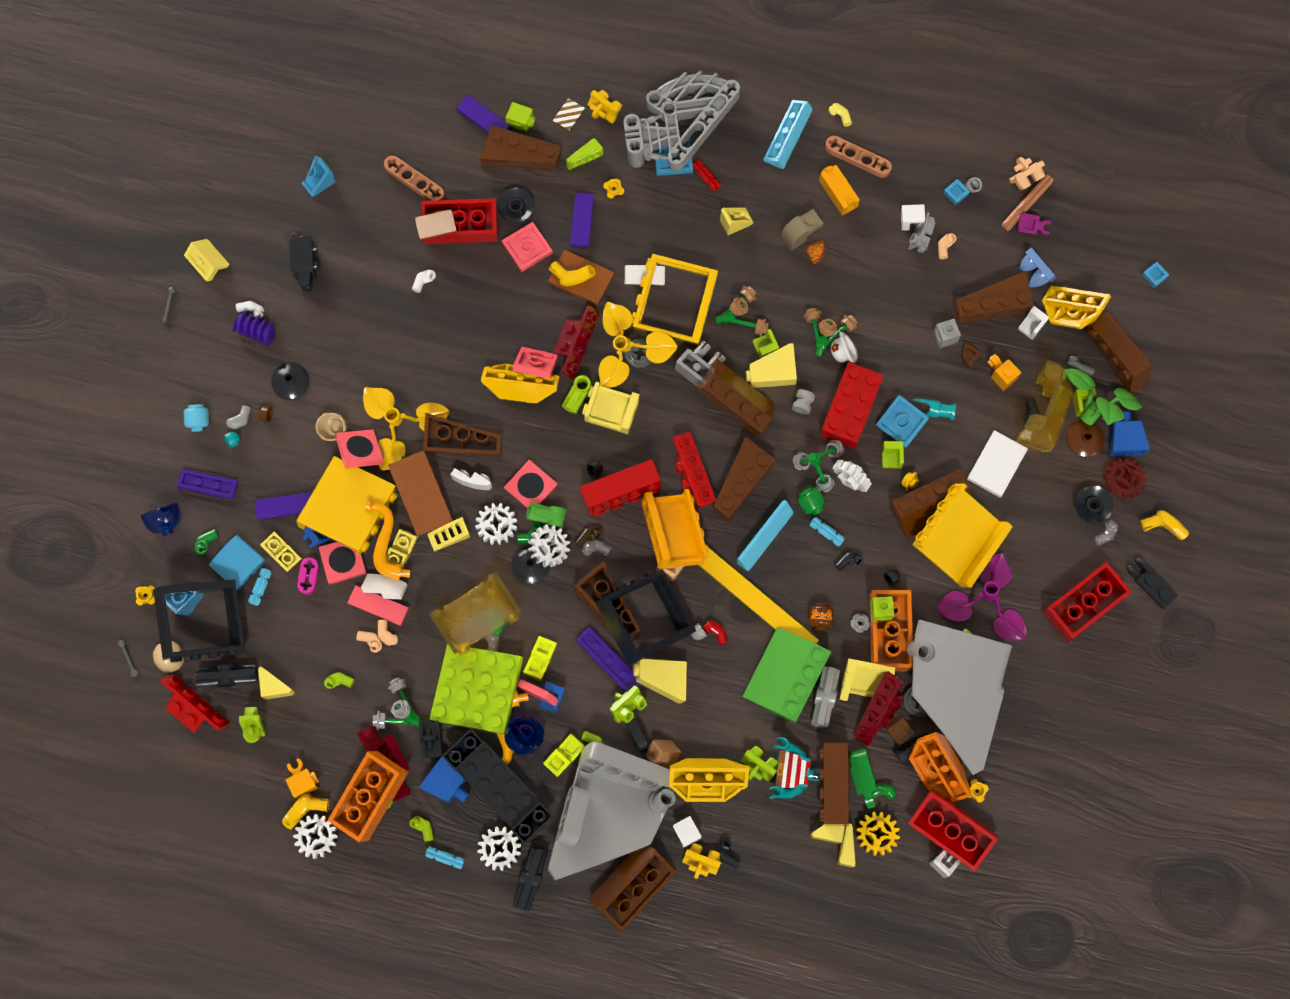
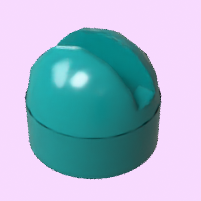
M229 432L224 435L230 449L239 444L240 437L236 432Z

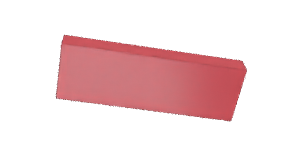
M356 585L347 602L351 606L399 626H402L409 610L408 607L389 599H383L382 596L375 593H363L362 588Z

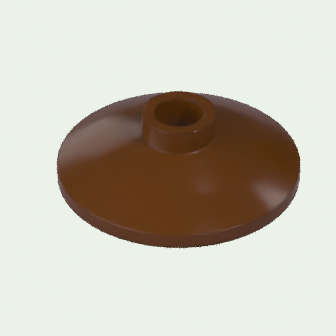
M1083 421L1073 424L1068 430L1066 437L1070 450L1074 454L1085 458L1097 455L1105 443L1104 433L1101 428L1095 423L1088 425ZM1084 435H1089L1090 440L1085 439Z

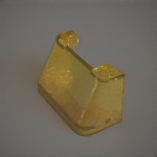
M1049 360L1041 369L1036 383L1042 386V395L1051 397L1045 416L1038 414L1030 416L1024 429L1018 433L1016 442L1044 452L1051 451L1055 447L1073 394V387L1063 368Z
M494 572L488 576L485 584L482 581L474 589L452 603L443 606L444 610L436 609L429 615L455 655L459 653L462 656L470 650L469 646L507 622L512 624L520 618L521 610L497 572Z

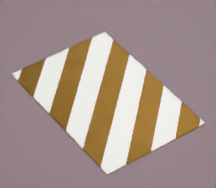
M568 98L553 121L570 130L585 108Z

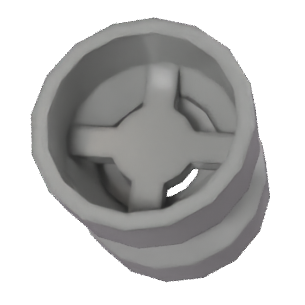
M799 389L796 394L797 400L793 403L792 409L798 413L808 415L810 414V405L814 402L815 394Z

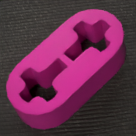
M306 558L300 565L297 587L304 595H311L316 590L319 564L314 558ZM312 562V565L315 566V568H312L310 570L309 575L308 569L305 568V566H308ZM307 578H309V584L312 586L305 590L302 584H306Z

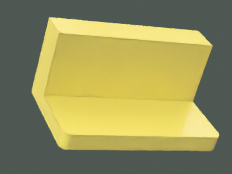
M208 239L191 242L184 254L206 281H211L218 270L228 268L229 263Z

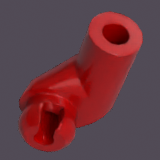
M713 620L703 625L706 633L712 632L716 635L719 645L728 643L722 625Z

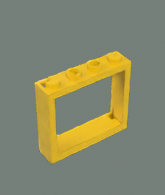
M652 254V257L648 258L646 262L647 276L642 277L640 287H643L642 294L637 296V313L633 312L632 314L633 328L649 333L662 332L669 335L672 339L699 345L718 271ZM657 263L708 277L692 337L641 324Z

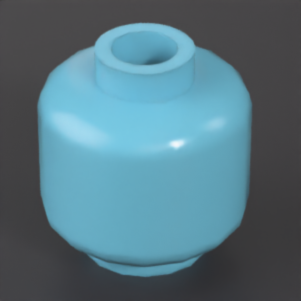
M203 404L188 405V408L184 410L185 427L191 428V432L203 431V427L209 425L208 409L203 407Z

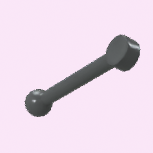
M169 287L168 289L169 296L162 323L167 324L172 296L176 291L174 287Z
M119 640L118 646L122 648L131 669L130 675L137 677L139 672L132 664L125 647L126 643L124 640Z

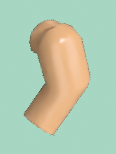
M946 234L938 241L939 259L948 258L947 249L956 242L955 234Z
M378 620V638L388 646L396 645L398 637L387 631V620Z
M358 631L357 640L367 642L370 651L376 653L381 650L382 643L377 634Z

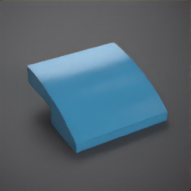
M235 535L216 555L209 566L223 579H235L236 589L240 590L248 578L256 573L266 559L239 535Z

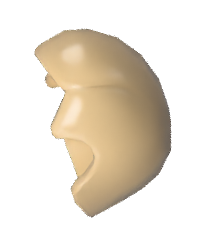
M324 413L317 419L315 425L316 433L321 439L327 441H336V433L347 431L346 420L337 413Z
M172 641L173 652L182 651L180 645ZM158 644L153 651L154 663L158 669L165 673H173L179 670L184 663V658H182V661L170 663V659L163 660L161 644Z

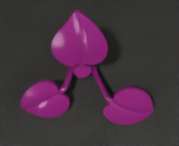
M1003 553L992 556L979 575L980 581L985 585L982 593H979L974 600L969 602L968 596L965 593L952 591L946 594L937 606L938 612L944 618L954 622H963L971 617L972 610L970 606L975 604L980 598H984L989 602L995 601L997 614L1000 617L993 624L995 634L1006 641H1018L1026 638V625L1021 615L1011 609L1006 610L1003 615L1000 611L998 593L1001 587L1009 584L1012 577L1011 569Z

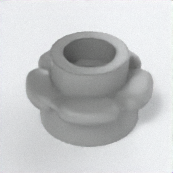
M864 614L854 615L850 623L851 627L858 633L868 630L870 626L869 618Z

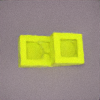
M539 636L523 671V675L541 682L557 643Z
M571 733L543 764L559 777L579 756L585 745Z

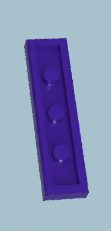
M588 627L576 639V642L624 692H628L634 686L639 688L642 685L636 682V676L633 675V671L591 627Z

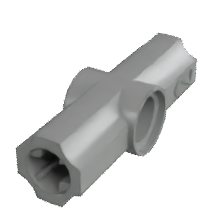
M823 667L820 684L815 694V707L811 725L816 727L828 728L831 710L834 708L837 696L836 687L840 670L836 668Z

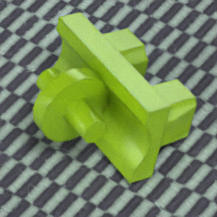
M634 686L623 695L616 693L613 696L615 702L612 704L610 711L613 713L614 721L617 723L621 721L629 723L634 716L632 711L635 708L643 710L647 703L641 695L639 688Z
M246 707L244 716H239V723L242 727L245 741L254 743L260 739V736H265L266 730L261 716L258 715L257 707Z
M758 746L753 747L750 751L747 750L741 762L749 767L750 775L748 780L751 781L755 777L759 781L764 778L770 782L777 772L778 761L770 757L765 763L760 759L763 751Z

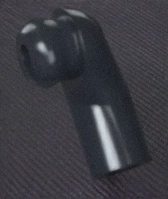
M1030 399L1026 401L1029 412L1023 419L1027 426L1036 424L1040 417L1035 399Z
M848 552L834 566L839 571H842L847 565H862L864 558L858 553Z
M723 840L718 846L720 860L737 869L741 860L732 856L731 843L728 840Z

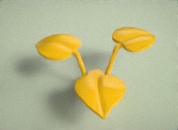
M607 302L603 311V326L609 335L616 336L613 340V346L618 350L619 359L615 356H608L600 362V386L613 388L622 384L628 378L630 368L627 363L622 362V352H628L632 346L647 349L646 357L651 362L659 364L667 361L677 350L676 342L669 335L662 332L649 334L646 338L647 345L631 342L629 338L623 336L624 330L629 329L632 324L631 312L624 306Z
M364 388L363 403L367 414L377 420L385 417L386 421L390 424L392 440L384 438L378 441L383 462L379 467L383 471L390 470L389 464L401 460L402 456L405 457V445L400 441H396L394 426L400 425L403 418L419 422V427L424 431L425 413L445 419L449 416V410L437 403L420 405L416 410L418 418L407 416L404 413L400 414L394 408L395 398L389 390L383 388Z

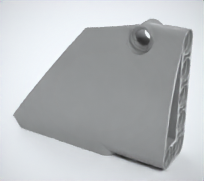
M919 620L914 635L915 640L910 642L907 647L908 655L913 658L912 696L942 734L946 736L948 742L970 773L974 775L982 771L985 766L1004 695L1002 682L1012 646Z
M590 742L581 752L573 786L570 787L566 797L548 866V871L554 880L649 846L668 808L676 800L675 791L668 785L670 769L602 743Z

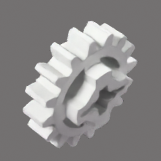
M838 460L832 468L838 474L837 477L841 480V483L853 490L866 492L872 484L870 479L866 477L867 474L864 473L863 469L850 461Z
M492 503V508L489 509L485 506V512L479 511L481 518H476V522L480 524L475 527L476 530H481L478 532L479 537L484 536V542L490 540L491 545H493L497 541L501 545V540L507 543L508 536L514 537L512 531H517V527L513 524L517 523V519L513 518L515 516L514 512L509 513L510 508L508 506L503 509L502 503L498 507H495V504ZM498 513H502L506 517H501ZM495 517L497 518V521H498V523H499V524H498V526H499V527H498V531L496 530V527L494 526V524H495ZM508 528L507 531L504 534H502L504 529ZM486 530L491 531L495 536L488 534Z
M545 525L542 528L539 527L536 529V532L531 534L533 539L529 540L528 543L532 547L528 551H533L534 554H532L531 558L537 557V564L543 562V567L548 565L554 567L556 564L563 563L562 560L568 557L565 553L570 551L566 547L570 541H565L564 538L567 537V534L562 535L561 528L556 531L555 525H552L550 528L548 525ZM543 534H546L544 539H540ZM554 553H558V555L555 558H552V556H554Z
M315 814L314 819L307 816V822L299 821L302 826L301 828L295 827L298 834L293 835V838L298 839L294 845L301 846L299 853L306 851L305 857L309 858L312 854L313 859H317L318 854L324 858L325 851L332 852L330 846L337 845L333 842V839L338 838L337 835L333 834L337 828L330 827L332 823L326 822L325 816L319 819V816ZM311 824H315V827L309 830L306 829ZM325 827H326L327 830H328L329 838H327V837L325 836V833H324ZM318 832L320 838L319 840H314V838H312V834H317ZM303 835L306 836V839L308 841L306 844L307 847L303 842ZM325 844L323 848L315 850L317 846Z
M495 827V832L488 829L489 835H482L484 842H478L482 846L478 853L483 854L480 860H487L485 866L489 867L492 864V870L494 871L497 869V866L500 867L501 871H504L505 865L511 868L510 862L517 863L518 861L515 859V856H521V853L517 851L518 848H521V844H516L519 838H513L514 833L512 831L506 833V827L502 831ZM498 835L504 836L501 840L492 839ZM510 841L513 845L512 853L508 851V844L510 843ZM487 844L491 847L489 857L486 852ZM504 844L503 847H502V848L504 849V852H503V853L498 852V853L496 854L495 852H496L497 850H496L495 846H496V845L500 846V845ZM505 857L507 859L504 862H495L498 858Z

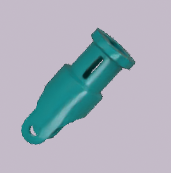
M913 399L914 401L929 404V410L924 412L928 417L938 418L940 416L954 420L956 404L948 405L941 404L940 401Z

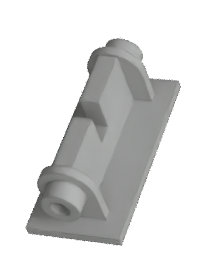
M929 212L925 214L924 223H915L914 233L909 240V250L915 247L918 248L917 251L920 253H924L927 250L930 238L925 234L932 235L935 226V219L929 217Z

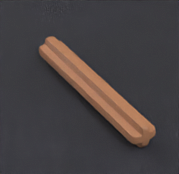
M1045 175L1001 225L1002 228L1009 231L1018 222L1020 213H1026L1052 184L1053 178Z

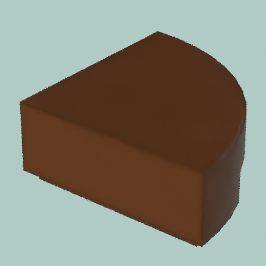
M966 342L962 349V359L970 369L981 355V352Z

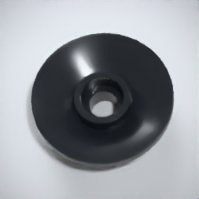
M511 188L500 195L497 209L504 220L511 223H520L527 220L533 213L534 201L526 190ZM518 206L519 209L513 210V207Z
M283 364L272 375V388L281 398L296 399L302 396L308 389V373L299 364ZM291 376L292 380L286 381V378Z
M1088 486L1082 489L1076 496L1075 508L1083 520L1089 523H1101L1112 514L1114 503L1111 495L1104 488ZM1091 503L1096 506L1095 509L1090 508Z
M532 546L521 548L512 559V571L515 577L526 584H535L542 581L550 570V565L543 567V562L536 563L537 557L531 558L534 553L533 551H528V549ZM529 560L534 561V565L528 566L527 562Z

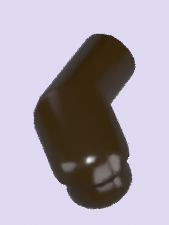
M586 528L574 543L582 548L587 541L600 540L603 533L598 528Z

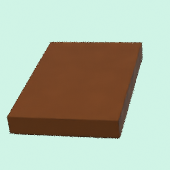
M564 250L558 261L564 269L575 271L591 265L594 267L596 275L583 283L565 287L560 284V279L552 273L548 283L598 306L614 277V272Z

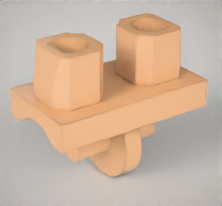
M1022 157L1016 160L1017 166L1014 167V170L1016 172L1021 170V172L1011 177L1009 181L1011 184L1016 183L1020 190L1026 189L1031 185L1027 178L1028 175L1031 174L1034 182L1045 177L1042 169L1045 165L1044 162L1040 161L1028 166L1032 163L1030 158L1026 160Z

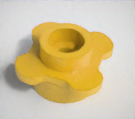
M617 178L611 179L603 185L607 191V197L610 199L616 195L624 194L621 181Z
M908 472L905 475L902 485L907 488V492L918 485L919 477L917 472L913 474Z
M151 585L148 587H137L135 591L136 603L140 606L146 603L154 604L153 589L155 588Z
M976 779L971 780L970 790L972 796L968 798L972 797L978 803L983 802L984 795L989 790L988 786L978 782Z

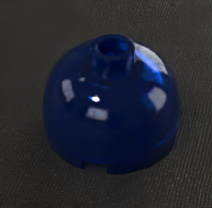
M176 502L142 514L140 517L147 530L154 534L162 533V536L173 533V528L179 525L181 512Z
M517 715L506 726L504 733L505 743L512 752L518 755H529L542 745L545 739L543 737L545 732L542 725L532 717L528 719L524 718V715Z

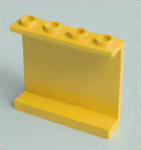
M334 456L297 519L298 527L303 530L308 527L354 549L356 555L360 557L362 552L368 550L371 536L377 534L380 520H384V515L379 511L371 510L370 512H365L366 501L371 500L373 503L383 504L388 507L397 498L396 486L358 467L345 468L343 461Z
M954 484L948 489L945 499L937 505L934 515L928 518L925 528L917 534L913 546L959 586L971 588L1013 526L1008 522L998 521L965 491L966 484Z

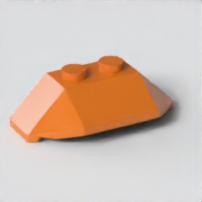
M935 732L919 738L909 756V760L926 789L929 791L931 788L935 789L953 803L972 796L964 768L946 736Z

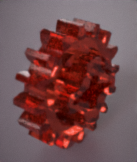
M1128 457L1124 461L1118 458L1116 463L1113 461L1110 467L1106 469L1108 474L1104 476V479L1108 480L1105 486L1111 487L1110 493L1116 492L1115 497L1121 494L1123 499H1126L1128 495L1132 499L1135 494L1139 495L1141 493L1140 489L1143 490L1146 487L1143 484L1147 481V478L1143 477L1146 470L1141 471L1142 464L1135 465V459L1129 462ZM1117 469V476L1114 477V472ZM1137 479V485L1134 488V481Z

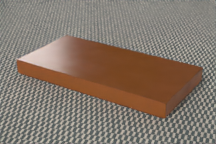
M424 450L388 465L417 536L453 521Z

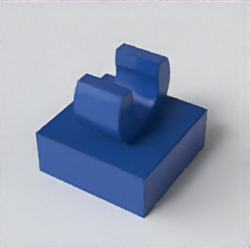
M308 527L303 530L306 534L303 540L310 539L312 541V544L309 546L310 548L326 543L329 537Z

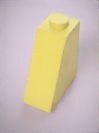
M793 343L751 363L749 371H746V382H750L753 388L795 385L797 376Z
M642 659L634 664L633 675L636 676V682L676 703L686 701L687 662Z

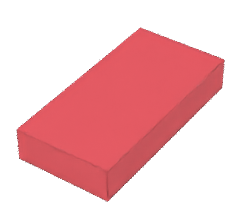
M520 680L517 685L526 693L553 706H556L559 701L550 692L527 681Z

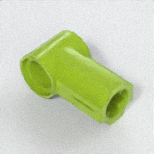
M581 375L574 380V385L562 404L566 411L577 414L591 388V382L587 376ZM580 383H587L588 386L585 389L581 390L578 388Z

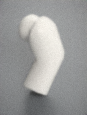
M425 270L418 273L412 290L420 293L423 284L433 281L436 273L433 270Z
M253 301L236 304L237 312L252 311L255 318L258 316L260 318L263 317V307Z

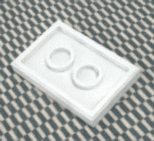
M994 430L967 480L1001 498L1028 448Z

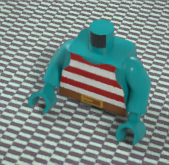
M776 737V739L780 740V746L774 745V748L783 750H780L778 753L775 786L769 787V789L774 791V795L769 796V798L791 799L802 794L804 789H807L809 780L820 782V770L810 769L811 759L798 746L788 742L784 737Z

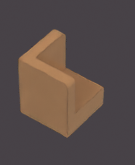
M653 740L646 757L654 764L670 768L671 765L677 763L681 751L671 740Z

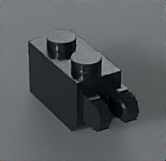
M312 237L289 238L290 270L297 280L299 279L301 289L308 292L313 287L312 278H316V271H319L318 260H315V254H318L317 243L313 242Z

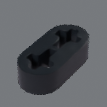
M633 716V719L626 723V726L641 753L649 749V746Z

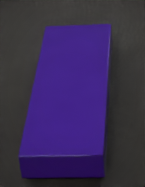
M469 95L456 107L459 113L487 133L491 125L506 130L510 129L509 124Z
M575 193L570 246L589 248L594 194Z
M182 469L177 487L183 490L234 500L239 482L238 480Z
M312 492L255 500L257 520L299 515L311 497Z

